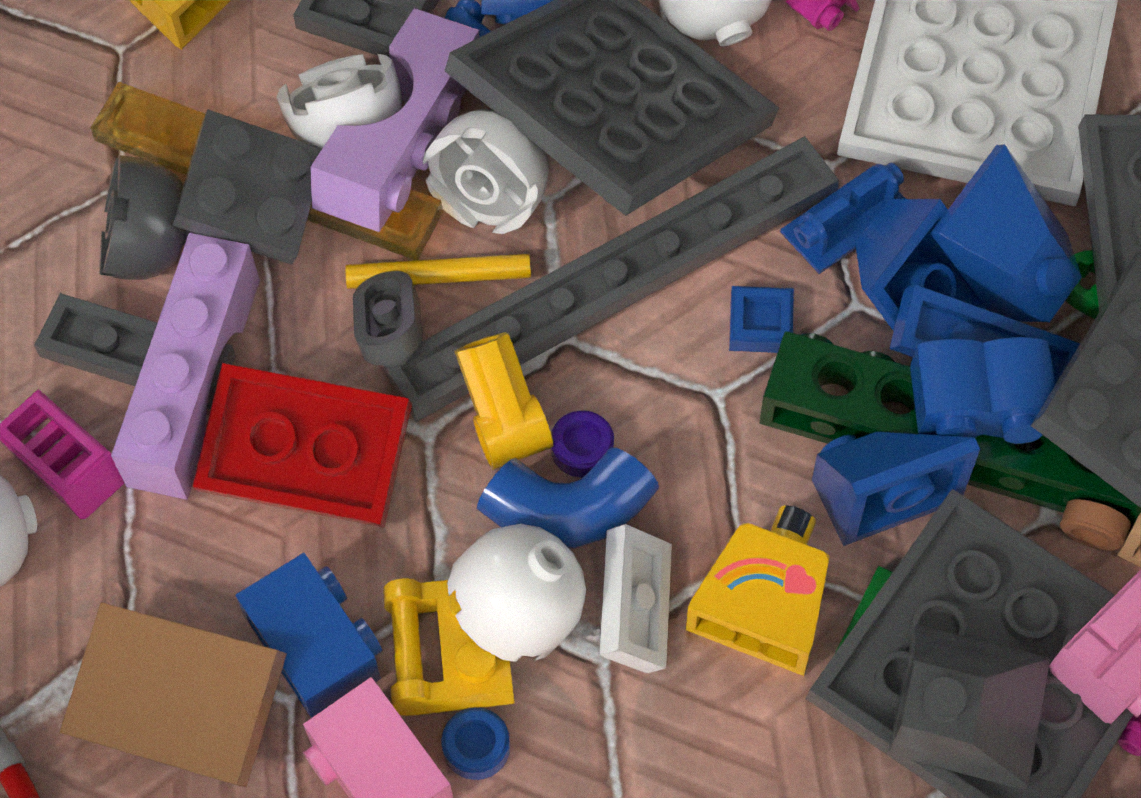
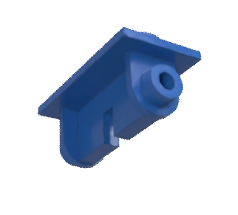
M892 162L885 166L882 164L873 165L781 228L780 233L815 271L821 274L856 249V240L889 199H906L899 192V186L904 183L903 173Z

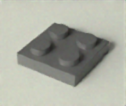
M207 109L199 130L172 226L204 236L249 244L251 252L292 265L299 252L312 202L311 165L322 148Z

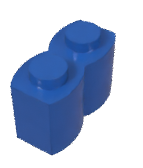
M1011 337L982 343L967 339H942L917 344L910 364L918 434L974 438L985 434L1003 437L1005 441L1015 444L1032 442L1042 436L1040 432L1031 427V424L1055 386L1047 340L1030 337Z

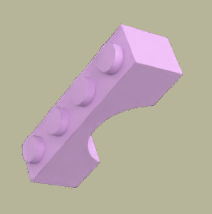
M415 8L413 9L389 46V58L393 61L400 83L402 100L406 103L405 106L389 118L376 123L358 126L337 125L311 165L312 209L377 232L381 231L392 211L400 212L409 197L412 178L418 169L425 171L428 168V161L423 164L424 153L442 129L458 116L461 98L467 90L445 72L449 53L479 38L478 29Z
M194 233L188 234L111 454L126 487L185 500L188 499L205 437L208 397L216 365L229 338L236 332L243 333L260 282L249 244Z

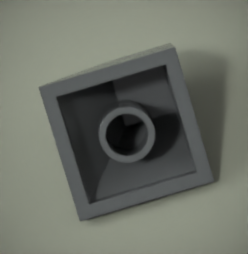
M915 624L888 755L1026 790L1029 785L1050 658Z

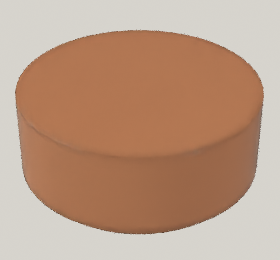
M1081 499L1067 502L1060 522V528L1069 538L1091 548L1105 551H1115L1122 548L1131 526L1130 520L1119 511L1097 502Z

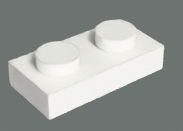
M627 524L607 530L599 656L644 673H651L666 669L672 544Z

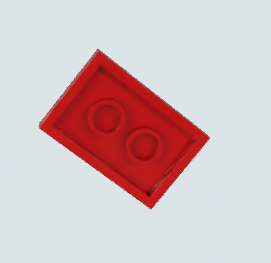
M222 363L193 488L199 492L385 528L412 402L409 398Z

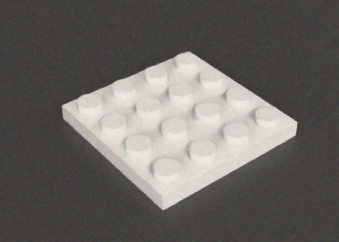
M875 0L837 155L882 165L892 162L899 169L968 183L996 145L1005 144L1044 200L1076 206L1084 177L1078 125L1085 114H1096L1118 0Z

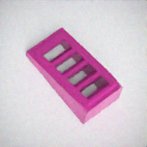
M39 389L0 423V442L80 519L88 518L125 484L111 457L112 453ZM49 418L51 422L25 445L21 442L43 421ZM64 434H66V436L63 437L54 447H52L43 457L39 458L55 442H57ZM81 451H83V453L80 454L71 464H69L59 475L56 474L63 467H65L74 457H76Z

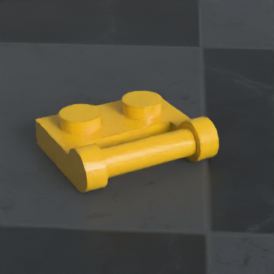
M401 578L392 580L383 587L384 608L387 612L391 613L396 670V683L391 686L390 690L391 704L399 715L415 716L468 708L515 704L510 661L502 660L480 648L461 628L455 616L461 610V607L456 599L455 590L449 596L448 580L420 583L414 579ZM437 611L444 681L429 683L423 680L418 614Z

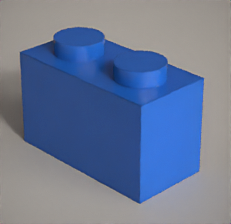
M304 552L235 595L245 619L262 645L287 653L281 674L310 718L323 711L370 677L375 682L381 679L375 656L383 650L373 631L362 617L353 623L350 621L340 606L341 603L347 600V596L335 575L327 566L317 571Z

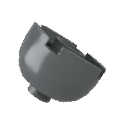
M119 155L115 159L104 211L107 212L105 232L102 231L100 275L125 280H146L162 275L177 261L182 245L186 243L188 234L194 233L172 226L184 185L179 177L165 166L131 156Z

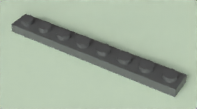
M804 136L422 341L413 356L405 363L393 367L384 366L385 375L400 397L410 399L412 402L410 414L415 422L469 394L454 350L481 338L506 332L509 333L519 363L522 365L821 202L837 191L839 179Z

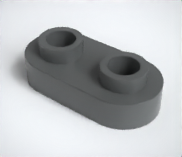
M388 271L377 274L360 284L353 294L354 337L363 358L370 364L386 367L403 364L413 356L422 342L420 300L412 279L407 273Z

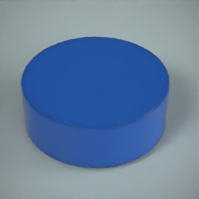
M484 708L464 709L456 713L444 727L441 739L444 758L451 770L457 775L470 780L486 779L499 772L507 762L510 754L509 732L504 721L496 713Z

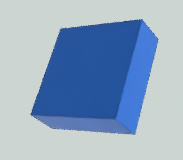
M732 286L729 351L778 353L784 332L793 333L794 288Z

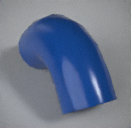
M613 447L608 449L588 474L580 480L567 484L553 483L539 476L517 458H513L504 464L488 483L478 501L477 510L500 527L516 524L540 527L557 536L568 548H577L606 539L607 530L628 523L659 489V484L654 475L640 461L627 452Z

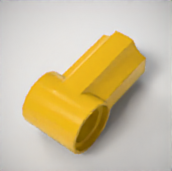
M503 332L487 336L454 350L477 414L473 416L475 430L492 470L502 467L513 458L521 460L553 447L552 435L546 417L535 395H530L509 333Z

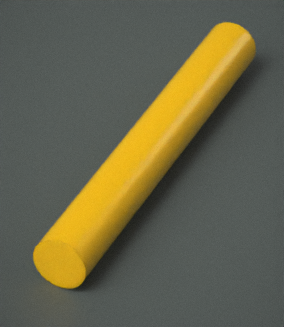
M530 254L346 264L345 266L347 289H357L360 284L370 277L388 271L407 273L414 285L531 278Z

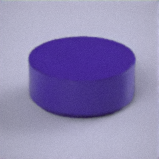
M574 411L564 415L556 422L551 432L553 440L551 455L553 461L561 471L573 477L583 478L593 469L610 447L614 448V433L610 424L602 416L591 411Z

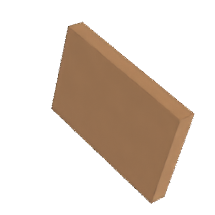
M101 602L59 733L230 784L247 787L287 653Z

